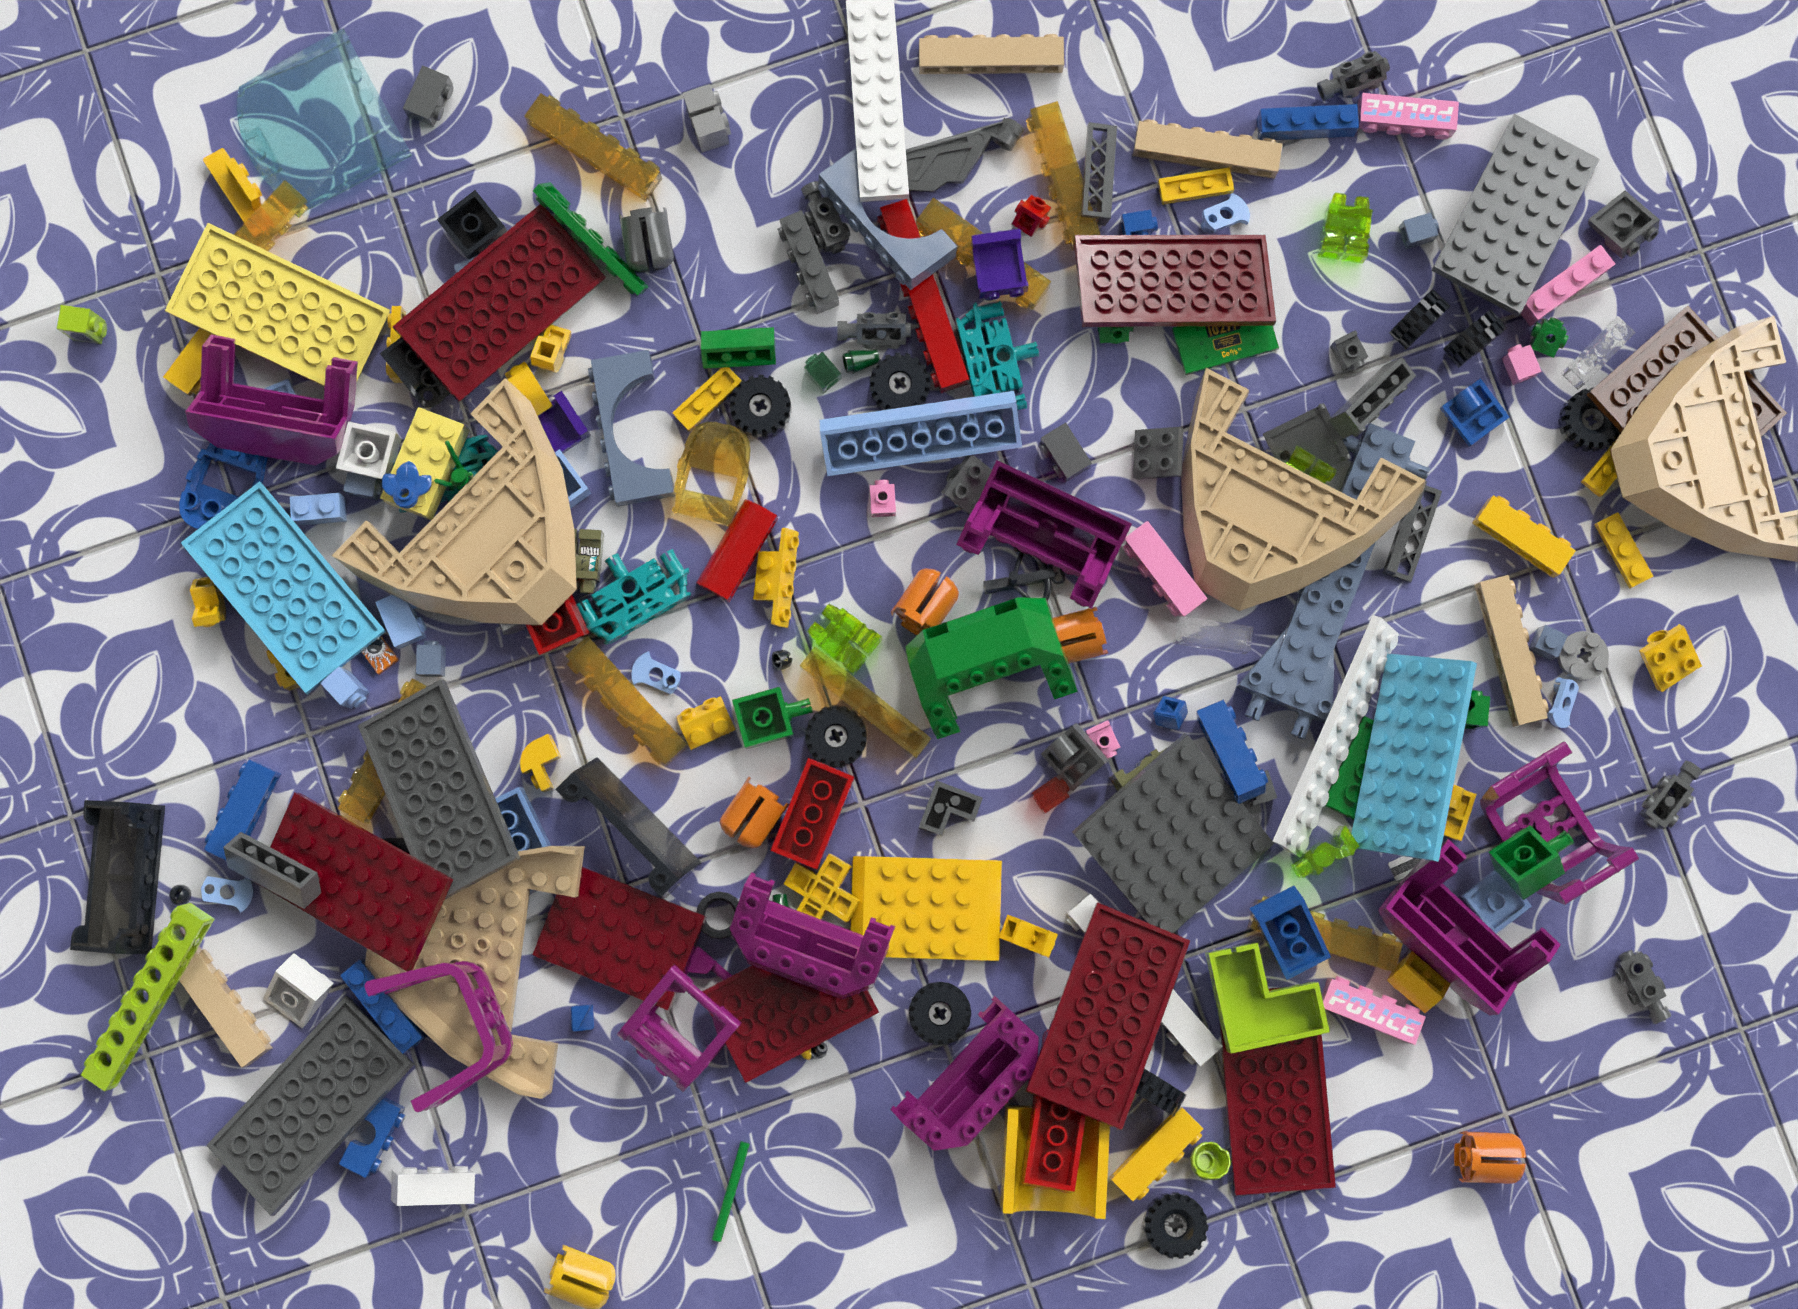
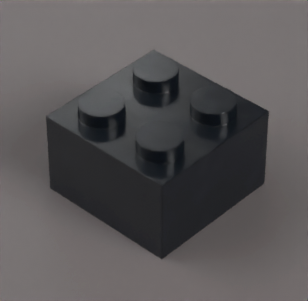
M476 190L437 219L441 227L467 259L479 255L507 232L506 227Z

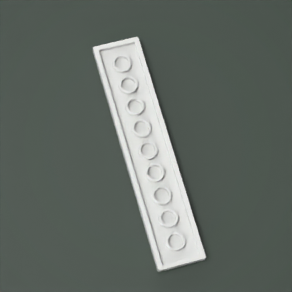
M846 0L860 202L909 199L894 0Z
M1373 615L1273 839L1274 843L1295 856L1301 857L1303 851L1308 847L1310 834L1318 824L1322 807L1328 802L1330 786L1338 779V769L1342 761L1346 760L1349 753L1348 748L1352 739L1358 734V726L1362 717L1368 711V703L1372 694L1377 691L1379 678L1382 672H1384L1388 659L1386 658L1387 654H1391V651L1398 643L1399 634L1381 617Z

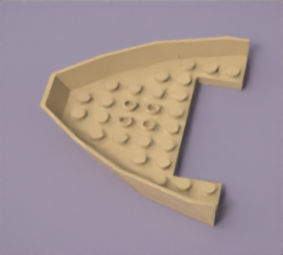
M1774 316L1738 326L1680 361L1641 402L1612 446L1611 453L1622 497L1669 527L1728 552L1798 562V510L1784 513L1779 511L1744 374L1746 371L1786 363Z
M1206 368L1195 397L1182 461L1181 477L1184 535L1194 580L1201 591L1238 611L1294 593L1356 560L1413 509L1425 488L1426 480L1383 458H1380L1360 495L1355 500L1226 433L1250 392L1249 389Z
M504 379L470 413L503 446L473 479L455 495L400 553L366 520L332 556L358 578L424 611L482 623L542 625L577 590L575 530L560 462L531 402L512 383Z
M548 846L518 851L520 860L445 899L413 970L441 963L452 964L460 961L476 963L487 974L511 1032L530 889L577 897L585 846ZM367 949L365 965L376 979L406 972ZM467 974L472 982L474 990L479 988L477 981L475 980L473 975ZM448 975L425 981L389 994L400 1010L449 1056L468 1067L480 1060L484 1050L483 1043L459 984L453 976ZM495 1028L491 1031L494 1036L496 1046L501 1045V1042L497 1030ZM512 1035L513 1049L511 1056L506 1063L486 1075V1077L516 1094L543 1099L552 1092L558 1043Z

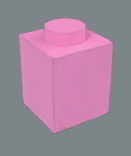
M1521 344L1508 349V354L1502 358L1513 385L1536 377L1542 372L1531 345L1523 348Z

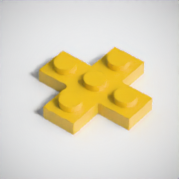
M831 853L826 857L818 873L796 862L784 885L804 896L797 911L821 920L826 911H829L843 921L849 922L861 900L841 889L840 886L852 866Z

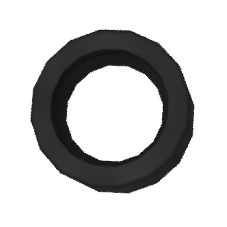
M726 892L710 893L701 900L696 912L705 916L708 906L714 901L721 900L729 903L735 913L739 900ZM705 921L702 932L711 938L723 939L732 936L730 926L723 930H716Z

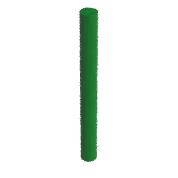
M740 1141L712 1236L714 1241H722L750 1143Z

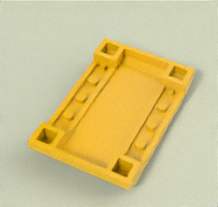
M853 856L852 895L861 901L851 916V931L864 935L871 917L875 918L876 922L889 927L894 925L895 929L885 957L999 961L1002 861Z

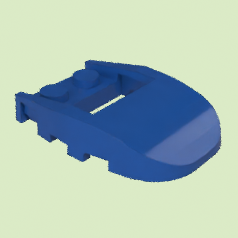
M212 443L208 445L206 450L201 449L196 457L195 465L192 470L189 469L185 478L187 480L186 487L181 493L179 501V511L182 519L188 525L198 530L239 498V496L202 484L212 459L256 474L252 484L253 487L259 481L263 484L268 457L217 448Z

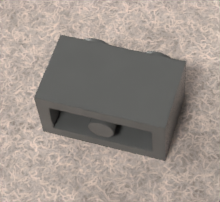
M422 65L403 106L406 115L434 127L436 121H440L444 112L443 105L446 99L449 100L454 90L450 77Z
M1066 422L1041 437L1039 449L1046 459L1049 457L1053 462L1052 470L1058 479L1063 478L1066 483L1091 467L1092 462Z

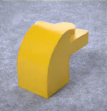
M550 325L545 330L543 337L538 335L530 356L532 366L557 373L564 361V353L571 338V330Z
M525 361L505 373L507 380L531 402L537 416L553 406Z
M209 577L194 579L190 588L195 605L192 616L194 627H211L219 623V621H225L226 607L223 593Z
M546 734L529 743L523 750L520 758L522 773L528 774L533 772L534 775L530 776L535 788H540L542 792L554 789L544 766L562 758L552 735Z
M1007 915L999 938L1049 958L1058 934Z

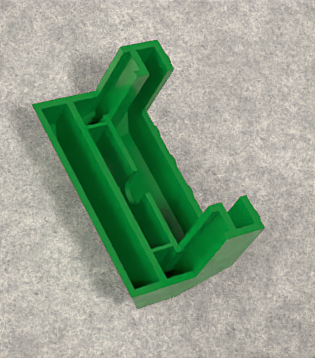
M1017 597L924 629L905 646L909 668L921 706L937 740L960 732L956 721L958 719L950 700V695L1034 666H1041L1054 700L1078 692L1073 672L1058 637L1052 611L1046 598Z

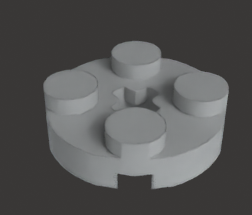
M1579 631L1567 637L1557 660L1561 670L1566 675H1570L1579 681H1586L1596 678L1608 667L1609 652L1607 645L1597 633ZM1580 649H1584L1589 654L1586 663H1584L1583 659L1578 660L1577 655L1581 653Z

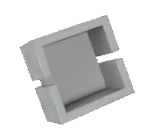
M708 84L684 92L683 97L693 129L695 128V134L702 153L729 144L728 135H731L730 125L726 113H723L718 91H713L711 85Z

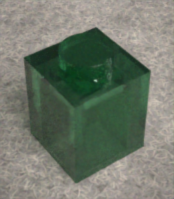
M821 352L819 355L815 353L805 361V373L823 394L842 379L841 372L824 352Z

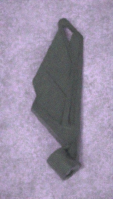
M1003 118L1002 121L906 149L909 191L935 192L946 183L963 184L991 141H994L1007 151H1012L1017 140L1025 131L1024 128L1013 119Z

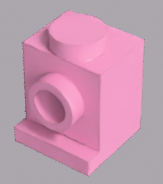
M889 480L874 481L875 485H870L872 517L896 516L894 484H889ZM885 493L888 497L886 500L881 501L878 495Z
M1108 720L1085 731L1108 759L1117 755L1116 750L1120 748V745ZM1106 737L1109 741L1108 745H1101L1100 738Z

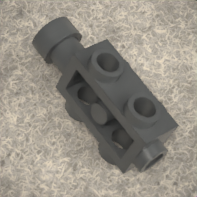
M1376 51L1367 52L1355 60L1343 62L1340 66L1332 69L1333 79H1325L1317 83L1318 93L1321 99L1325 101L1334 97L1336 93H1339L1343 98H1354L1359 95L1360 90L1378 88L1381 86V82L1387 79L1386 72L1390 71L1389 62Z
M818 181L806 184L801 188L804 198L809 201L804 217L808 226L813 225L816 231L814 240L817 247H823L825 253L831 251L832 254L843 251L850 236L848 225L842 223L840 214L834 208L833 202L829 197H822L818 189ZM826 208L827 212L823 213L820 209ZM831 228H834L837 234H831Z
M873 312L857 314V323L837 321L838 341L847 340V338H857V345H862L866 349H873L877 345H886L888 348L896 349L901 345H906V338H911V323H906V313L889 312L887 314H875Z
M1685 760L1679 768L1680 773L1677 776L1675 774L1663 776L1656 785L1658 790L1653 796L1649 795L1641 805L1643 810L1640 812V815L1645 818L1644 822L1649 827L1655 830L1657 828L1665 829L1667 826L1671 828L1679 819L1677 812L1680 808L1688 807L1693 801L1694 797L1691 794L1695 789L1690 784L1693 780H1697L1702 773V770L1694 763ZM1670 788L1674 790L1673 797L1668 795ZM1655 808L1660 810L1659 816L1653 813Z
M1632 949L1618 956L1620 960L1615 963L1617 969L1614 972L1621 983L1625 982L1630 990L1627 992V996L1633 1005L1638 1004L1640 1008L1647 1007L1653 1024L1660 1023L1671 1017L1672 1015L1667 1006H1663L1660 1000L1667 996L1664 992L1666 989L1665 984L1652 971L1653 963L1649 956L1643 954L1642 951L1633 953ZM1635 964H1638L1641 969L1639 973H1636L1633 969ZM1648 986H1650L1653 990L1652 995H1648L1646 993V988Z

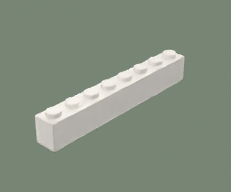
M1091 894L1086 895L1066 913L1070 917L1067 919V922L1076 932L1079 929L1083 933L1086 931L1093 909L1097 903V900ZM1173 989L1160 1025H1163L1168 1030V1033L1165 1034L1175 1046L1179 1043L1185 1050L1182 1053L1185 1059L1191 1065L1196 1063L1201 1067L1223 1046Z

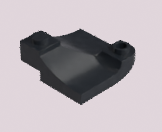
M401 337L380 353L421 406L425 408L434 407L451 394ZM430 391L433 394V398L426 400L423 396L424 392Z

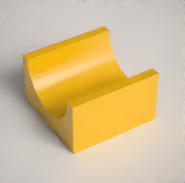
M1006 1104L1000 1200L1002 1212L1013 1214L1019 1211H1057L1087 1215L1095 1219H1106L1110 1126L1086 1117L1075 1192L1064 1193L1020 1185L1032 1106Z

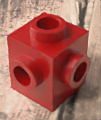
M1031 195L1026 201L1021 200L1014 211L1016 216L1011 225L1032 237L1039 228L1044 230L1050 220V217L1047 215L1052 207L1047 205L1043 199Z

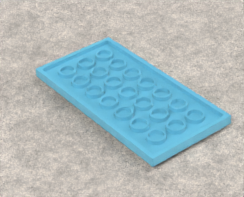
M260 481L181 542L306 694H309L319 686L336 668L344 666L386 632Z
M1387 654L1386 658L1388 659L1384 668L1349 847L1439 862L1477 663L1465 660Z

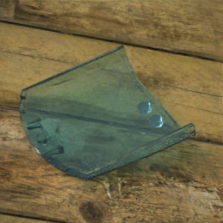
M344 28L301 50L239 86L237 96L238 124L245 149L252 163L263 179L281 197L304 211L327 201L412 156Z

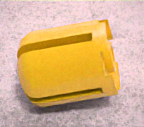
M562 1245V1250L565 1252L563 1255H557L549 1274L551 1279L549 1284L551 1287L550 1289L545 1288L544 1293L585 1309H600L606 1304L609 1298V1290H612L615 1283L616 1274L614 1266L610 1262Z

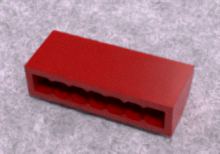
M745 499L696 584L730 603L758 552L775 526L778 516L766 508Z

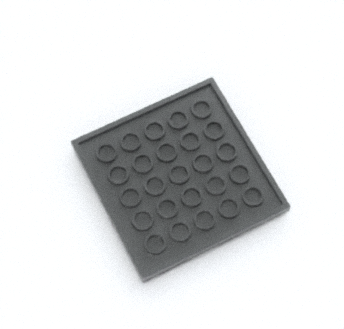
M1186 733L1181 735L1072 831L1147 923L1174 933L1274 844L1243 803H1237L1234 792Z

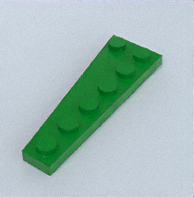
M551 182L541 183L535 187L533 192L537 195L535 197L536 200L543 207H549L554 212L553 217L560 224H566L572 230L570 232L571 235L578 242L581 243L583 241L589 247L588 252L595 259H601L607 265L605 267L612 276H618L624 282L623 286L629 293L641 295L649 288L613 248L608 245L605 248L603 237L597 231L586 227L587 220L581 214L569 209L571 203Z

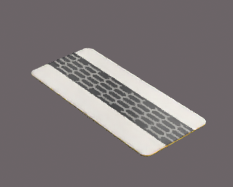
M1402 856L1389 862L1388 865L1395 880L1398 881L1405 878L1422 859Z

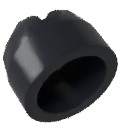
M778 650L772 653V663L776 670H783L791 666L793 658H789L790 652Z
M176 885L170 890L169 897L173 903L183 905L191 899V890L186 885ZM179 889H183L176 900L175 897Z

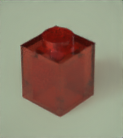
M1055 776L1030 793L1043 814H1045L1070 797L1067 793L1070 791V788L1063 778L1058 780Z

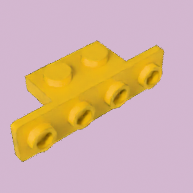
M224 148L204 157V164L251 235L257 238L273 229L274 223L261 204L260 197L262 193L256 183L251 184L248 180L249 173L242 163L238 165L234 157L230 158Z
M789 528L781 529L779 551L758 552L753 600L773 601L771 624L782 628H788L791 618L790 608L794 593L793 581L794 572L796 571V554L799 546V532Z

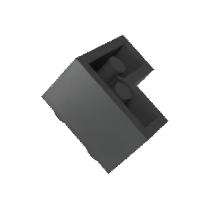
M936 780L919 828L942 837L950 814L974 822L983 798Z

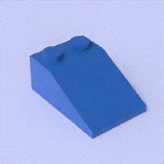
M1294 885L1249 908L1286 980L1331 958L1304 898Z

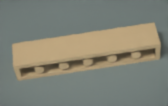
M1006 34L997 35L996 37L974 35L972 38H962L960 35L938 38L936 35H927L924 38H919V74L1063 73L1064 37H1058L1056 34H1047L1044 37H1034L1031 34H1023L1020 37H1010Z
M1146 119L1138 123L1132 156L1210 169L1230 167L1231 172L1275 179L1279 171L1282 143H1277L1276 140L1270 138L1256 140L1250 135L1231 136L1225 131L1206 132L1205 129L1200 127H1192L1191 129L1181 128V125L1175 123L1162 125L1158 124L1155 120Z
M1509 575L1477 583L1474 586L1512 726L1515 727L1547 719L1549 708L1547 701L1542 699L1540 691L1542 689V682L1539 675L1535 673L1534 666L1536 665V660L1533 652L1529 651L1527 644L1529 642V634L1527 629L1522 626L1521 618L1523 613L1521 606L1516 604L1514 596L1516 594V587L1513 580H1510Z
M181 928L180 933L185 937V930ZM199 946L179 981L241 1068L247 1067L272 1049V1046L269 1044L271 1039L264 1030H259L255 1024L257 1020L253 1013L248 1009L245 1010L241 1005L242 998L237 991L231 990L226 984L228 979L220 969L216 970L211 963L213 958L206 949L202 950ZM169 948V949H168V955H169V957L172 959V958H173V952H172V950Z

